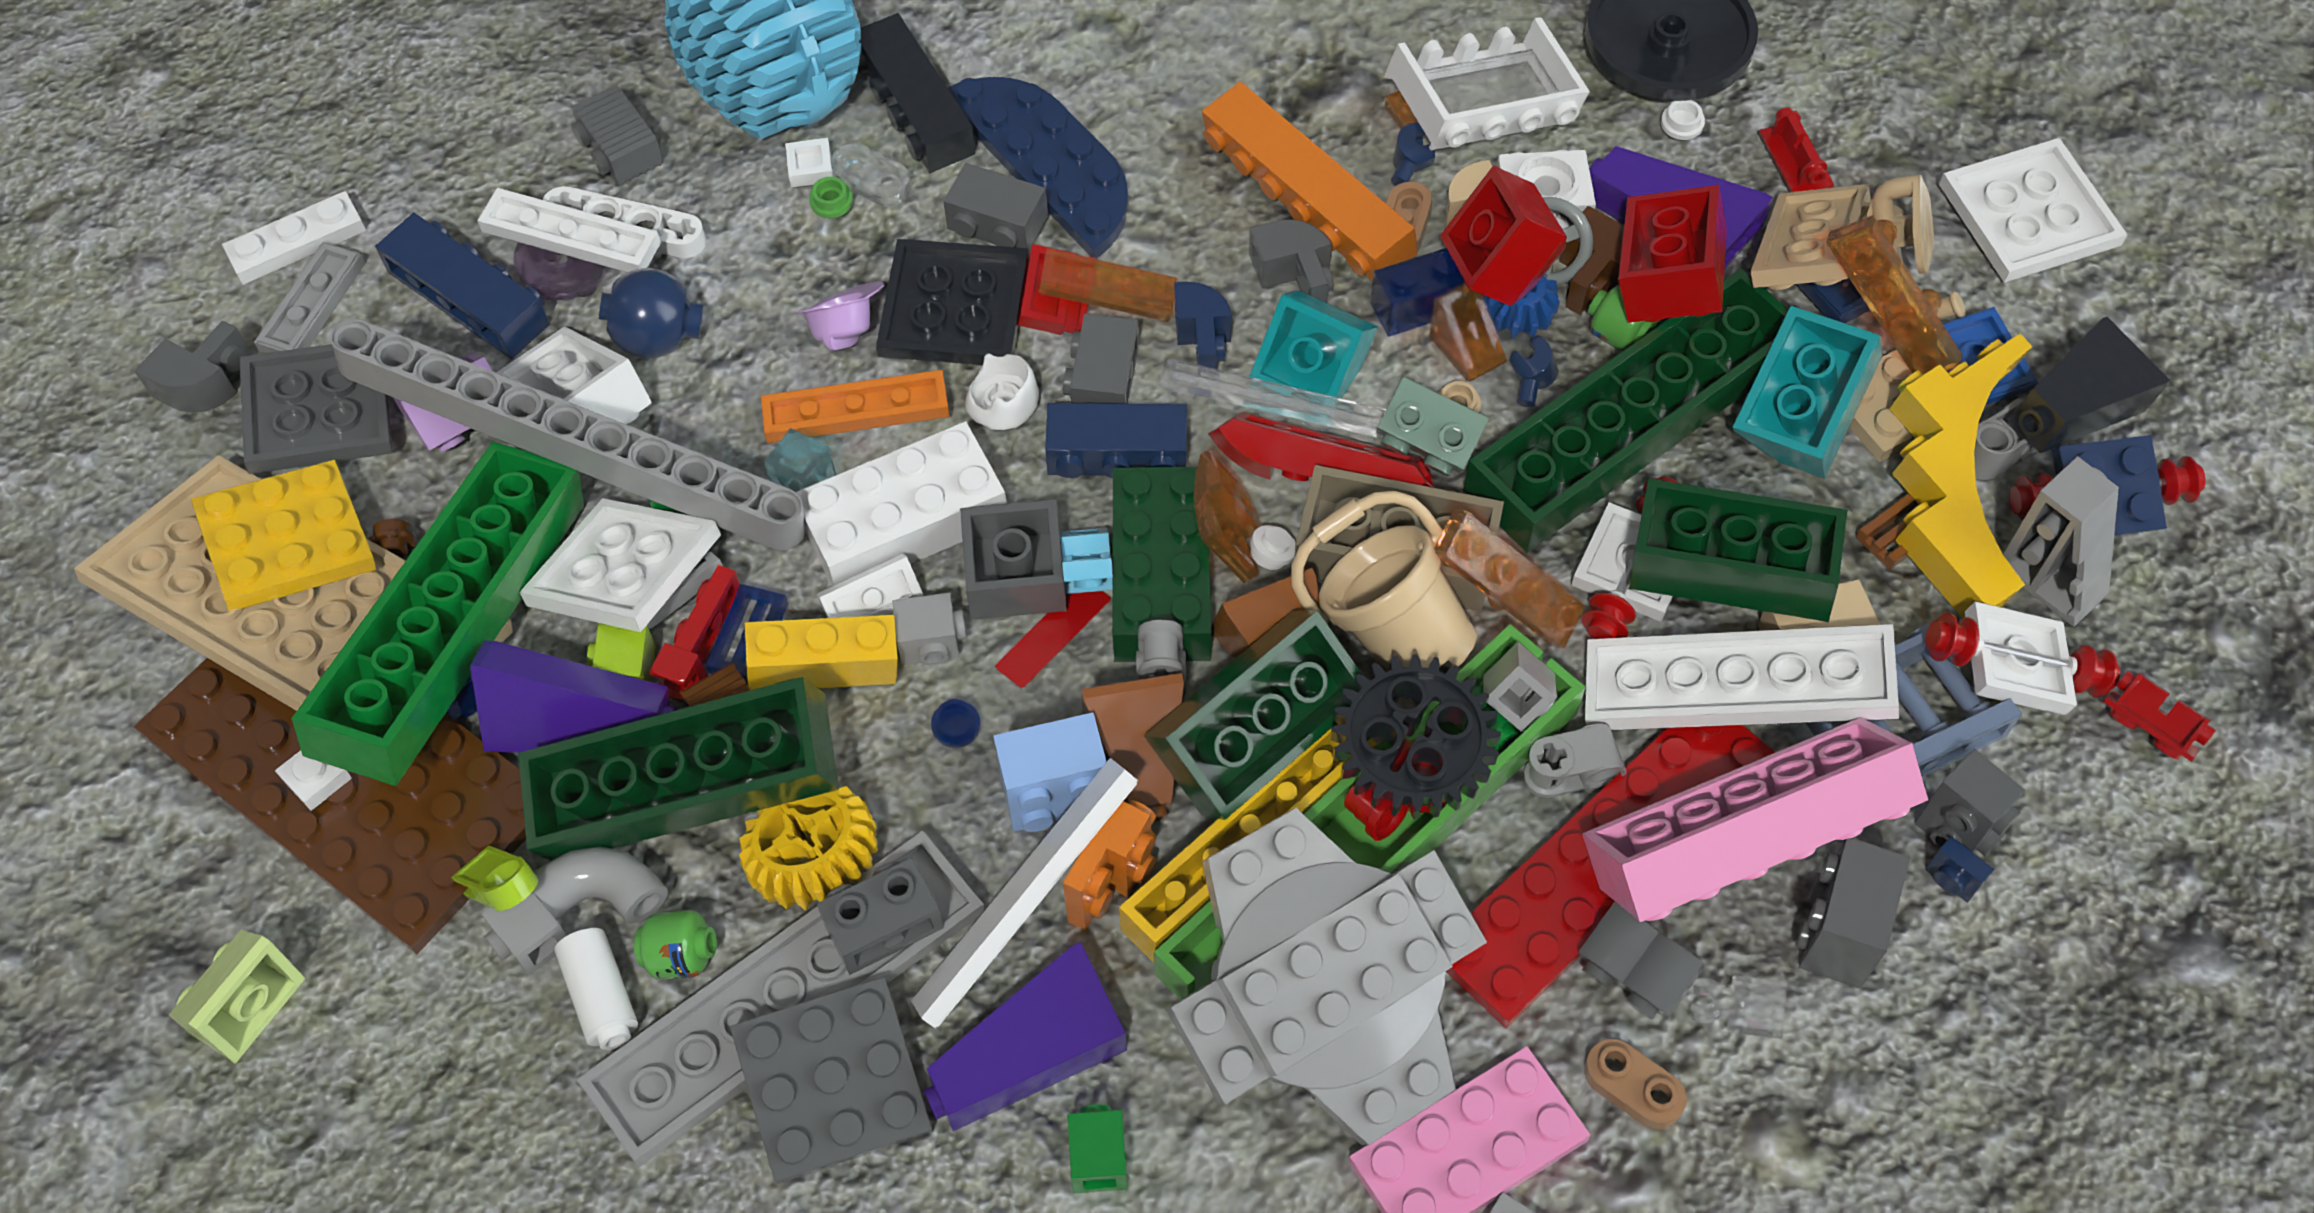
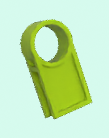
M487 846L451 877L453 881L468 887L464 892L466 897L495 909V911L508 910L521 903L535 890L539 880L522 857H517L492 846Z

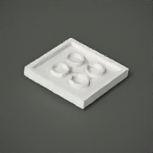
M2060 138L1945 172L1939 182V186L2004 283L2122 246L2128 235Z
M602 498L524 586L520 594L528 607L641 632L721 534L714 520Z

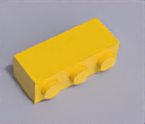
M894 615L745 622L747 677L750 690L802 676L817 688L896 684L898 658Z

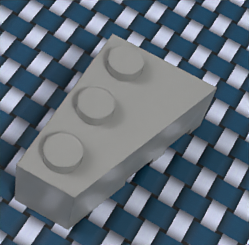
M2078 456L2040 491L2003 554L2024 582L2025 586L2023 588L2073 627L2109 594L2119 489L2117 485L2107 479L2104 473L2091 467Z

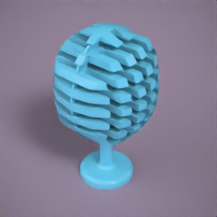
M665 0L666 15L664 17L667 37H669L670 48L684 76L713 109H719L717 112L724 119L756 138L763 139L789 127L796 128L804 125V128L817 123L838 106L843 105L850 93V86L854 84L861 54V43H859V40H861V29L853 0Z

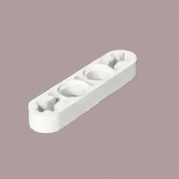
M565 186L553 188L543 197L544 201L563 206L571 205L574 209L596 215L605 211L615 213L614 220L632 225L645 220L655 222L656 224L651 230L658 231L661 241L656 251L657 253L679 258H689L702 252L706 245V237L701 221L689 213Z

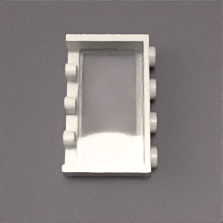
M1541 17L1534 18L1523 43L1513 44L1515 36L1509 27H1502L1495 33L1489 48L1478 51L1480 47L1479 42L1472 33H1468L1459 40L1453 56L1442 58L1444 51L1437 40H1431L1423 46L1417 61L1405 42L1397 44L1383 78L1393 79L1430 140V150L1445 147L1454 148L1465 143L1484 139L1493 140L1508 134L1527 133L1538 128L1557 124L1566 125L1575 121L1590 91Z

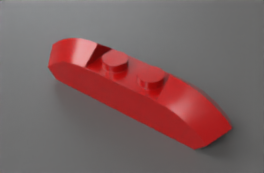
M1247 412L1239 413L1208 433L1217 447L1234 463L1257 476L1271 480L1274 469L1277 468L1282 470V476L1291 480L1305 482L1309 480V477L1312 478L1314 467L1318 465L1436 488L1431 472L1424 465L1421 457L1409 454L1403 455L1390 449Z

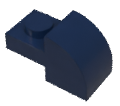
M1174 282L1177 345L1195 344L1198 381L1216 380L1217 362H1225L1224 343L1231 342L1232 315L1230 307L1219 292L1207 285L1196 282Z

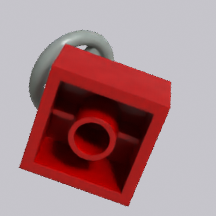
M1494 165L1440 235L1469 289L1509 306H1512L1527 295L1545 274H1547V279L1556 280L1557 285L1571 281L1591 257L1593 251L1591 226L1586 216L1578 207L1561 198L1542 197L1534 183ZM1551 210L1564 214L1574 224L1562 229ZM1580 238L1579 252L1575 260L1565 269L1553 272V265L1565 250L1566 243Z

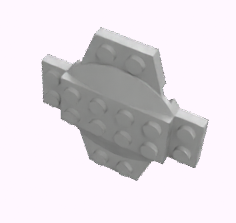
M1294 808L1202 861L1216 928L1221 930L1223 944L1219 951L1218 959L1213 962L1211 982L1167 1007L1166 1011L1219 1105L1227 1104L1266 1079L1282 1085L1305 1088L1313 1095L1312 1099L1361 1145H1370L1456 1090L1438 1006L1443 993L1446 971L1453 967V963L1486 944L1487 941L1435 850L1425 853L1392 874L1368 865L1356 864L1297 808Z

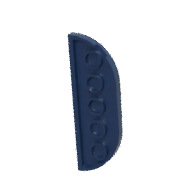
M982 77L976 79L966 78L957 84L947 87L972 125L973 135L1016 179L1046 188L1048 213L1090 257L1097 259L1105 253L1122 232L1128 207L1126 178L1122 168L1112 154L1054 96L1036 84L1006 77Z

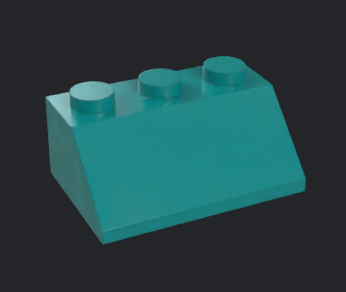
M1790 306L1733 425V431L1781 464L1825 479L1882 359L1881 336Z

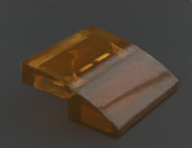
M1207 450L1200 454L1195 477L1194 501L1199 532L1202 541L1243 583H1246L1260 575L1257 564L1251 556V549L1247 538L1253 535L1254 531L1261 526L1249 493L1211 451Z

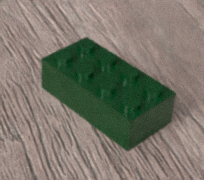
M1208 467L1113 468L1112 637L1114 662H1136V651H1139L1138 628L1143 623L1152 620H1170L1181 625L1186 661H1211Z
M1649 478L1635 547L1629 589L1829 622L1839 585L1848 510Z
M1318 610L1292 611L1147 732L1144 737L1202 816L1226 820L1337 724L1333 721L1335 707H1345L1341 703L1342 691L1344 689L1355 691L1353 686L1355 676L1357 674L1362 675V673Z

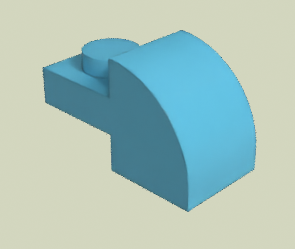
M1107 527L1060 531L1065 594L1112 590L1113 573Z

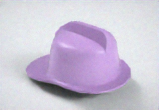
M879 281L870 282L845 289L821 300L806 310L797 311L795 314L803 313L813 337L818 341H824L829 350L835 351L851 347L857 343L860 335L869 329V297L880 291L884 287V283Z

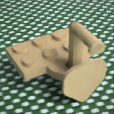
M1921 175L1903 176L1886 180L1877 188L1872 200L1869 184L1781 193L1778 195L1751 269L1753 288L1768 287L1772 290H1782L1794 284L1812 282L1821 286L1832 285L1843 279H1848L1854 258L1872 255L1879 310L1881 316L1886 321L1906 323L1939 320L1954 316L1964 317L1965 315L1963 301L1955 291L1951 292L1949 297L1936 300L1908 302L1901 247L1914 246L1919 274L1928 273L1934 248V227L1930 195ZM1912 197L1913 214L1905 215L1903 209L1893 204V199Z

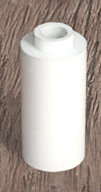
M588 928L569 934L556 944L554 951L586 1042L591 1046H600L602 1050L618 1048L631 1039V1033L637 1028L638 1022L605 931L600 928Z

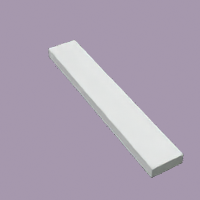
M1112 758L1101 768L911 1000L920 1017L932 1027L940 1026L1137 785L1136 782L1138 780Z

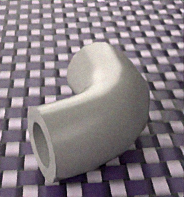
M602 846L570 850L547 862L534 872L539 880L533 893L556 920L579 902L597 897L611 903L627 923H638L659 909L668 895V889L655 873L631 854Z

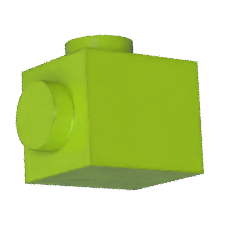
M598 624L596 642H590L588 646L587 664L591 667L652 682L653 676L650 675V669L655 661L657 647L647 625L641 632L611 625Z

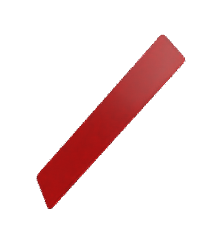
M1103 591L1066 594L1067 611L1047 613L995 665V668L1020 688L1025 687L1110 602L1111 598Z

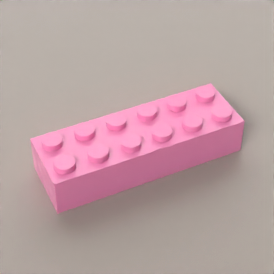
M1860 717L1582 833L1600 889L1639 922L1644 920L1654 921L1668 916L1673 908L1689 901L1705 900L1714 897L1720 892V888L1739 880L1759 878L1767 873L1768 868L1788 859L1798 860L1812 855L1817 847L1833 840L1853 838L1859 835L1864 827L1883 819L1892 820L1903 817L1909 813L1911 807L1928 801L1913 744Z

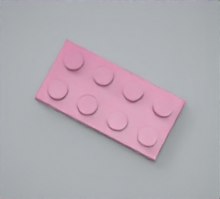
M1526 1046L1374 1143L1349 1156L1348 1163L1381 1213H1476L1497 1200L1502 1192L1508 1193L1588 1142L1591 1134L1528 1046Z

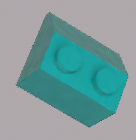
M1299 290L1282 294L1249 378L1322 413L1331 415L1361 370L1378 326Z

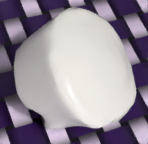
M987 354L984 357L981 370L967 392L965 400L966 412L974 421L991 430L1019 427L1028 420L1038 407L1039 389L1033 370L1019 356L1006 354L1003 357H996Z

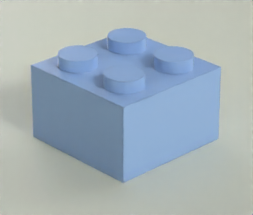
M1093 712L993 735L1001 783L1013 832L1019 830L1028 832L1042 831L1049 828L1054 822H1058L1106 764Z

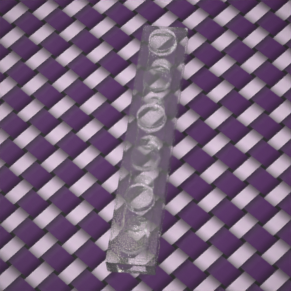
M1168 358L1162 368L1159 386L1168 388L1169 393L1178 398L1195 399L1196 395L1214 399V404L1224 409L1239 410L1241 406L1259 410L1258 414L1267 419L1282 421L1287 416L1304 420V426L1318 431H1329L1331 427L1349 431L1348 435L1350 437L1365 442H1374L1376 438H1384V436L1376 433L1387 409ZM1409 449V451H1408V452L1417 453V452H1415V451H1413V450H1411V449Z

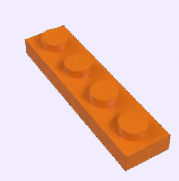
M943 370L761 396L763 426L767 444L950 417Z

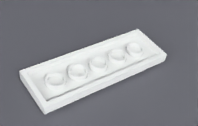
M1893 624L1587 640L1586 726L1605 723L1610 726L1611 730L1853 721L1860 717L1866 720L1899 719Z

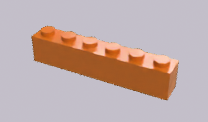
M1241 81L1201 111L1205 126L1203 136L1208 145L1214 151H1223L1231 158L1233 165L1242 175L1253 177L1268 198L1273 201L1278 199L1283 203L1294 220L1311 224L1322 231L1331 243V251L1336 249L1343 255L1350 268L1357 275H1366L1378 286L1417 255L1415 228Z

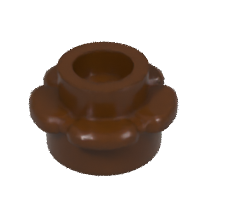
M386 519L376 522L372 527L373 536L368 538V540L400 558L406 556L408 550L416 546V536L412 534L411 524L399 519Z

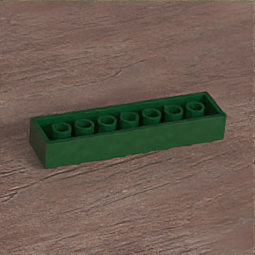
M1740 268L1724 280L1722 312L1709 313L1704 316L1690 315L1669 318L1471 458L1468 462L1463 491L1467 495L1503 501L1504 505L1499 527L1528 553L1749 392L1789 309L1765 288H1753L1752 277Z

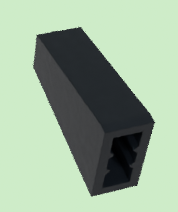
M2107 316L2102 318L2032 389L2009 418V421L2039 453H2043L2144 413L2171 380Z

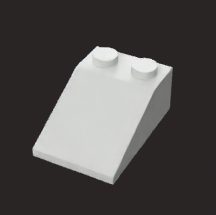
M565 326L496 372L624 424L634 421L639 416L640 411L652 403L628 358Z

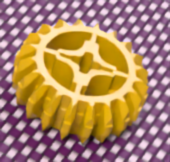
M847 786L841 787L839 790L757 811L758 818L745 821L747 834L739 838L742 851L739 854L740 864L746 873V878L751 887L756 889L770 904L777 901L786 910L797 903L798 906L806 911L812 901L818 900V902L825 900L827 894L835 888L849 883H860L862 875L860 871L873 868L871 855L878 851L877 839L875 837L877 835L876 823L866 803L859 796H855L854 792L850 791Z

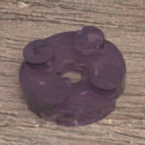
M520 242L517 244L514 252V267L518 277L524 286L529 285L534 288L543 299L567 300L577 296L587 297L597 290V281L602 276L605 266L567 255L565 263L554 265L550 264V262L557 261L558 255L563 254Z

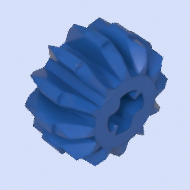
M1545 274L1527 295L1512 306L1483 295L1485 320L1495 321L1496 333L1505 329L1510 330L1513 339L1519 332H1524L1532 339L1537 333V329L1547 331L1559 308L1560 301L1557 295V281L1547 279V274Z

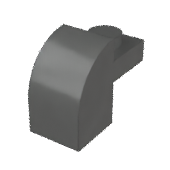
M1279 220L1250 227L1249 257L1262 289L1296 280L1301 292L1327 303L1328 292L1333 290V280L1330 272L1331 243L1322 231L1311 224L1298 220Z
M222 320L193 353L164 338L134 372L151 397L179 411L203 412L223 405L237 394L229 379L235 372L240 370V357L249 356L252 352L237 327Z

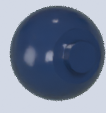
M641 268L620 276L613 283L611 294L602 292L598 319L607 320L606 331L609 337L626 353L640 358H659L677 350L679 342L684 337L699 338L703 304L689 302L686 297L687 289L673 275L659 269Z

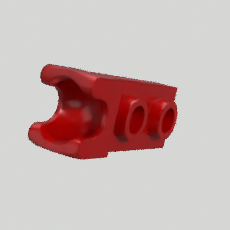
M717 565L710 580L706 579L700 585L696 596V605L689 618L683 619L679 623L674 635V646L664 643L650 669V675L661 678L659 685L668 687L669 698L684 703L680 692L707 677L704 666L743 596L735 570Z

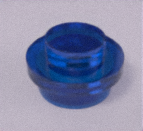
M952 699L942 703L936 709L931 719V729L935 739L942 745L951 748H960L970 744L976 739L981 728L980 716L977 710L971 704L959 699Z

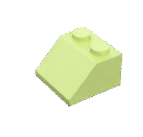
M240 930L232 941L225 943L217 951L213 963L199 980L182 992L176 1007L169 1016L192 1036L236 1064L306 978L271 941L261 935Z

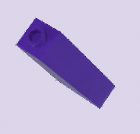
M1615 146L1604 159L1597 158L1589 168L1596 208L1624 225L1628 197L1719 185L1727 226L1725 269L1764 226L1774 198L1767 193Z
M484 641L470 665L484 752H524L677 710L676 706H670L667 686L497 641Z
M1077 943L1067 949L927 1068L932 1086L924 1089V1093L936 1120L946 1116L954 1132L1127 1051L1126 1032L1082 943Z

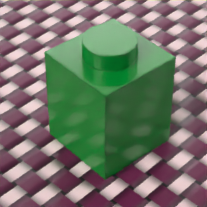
M1095 1104L1080 1108L1079 1113L1067 1114L1073 1194L1128 1190L1122 1110L1111 1111L1110 1106Z

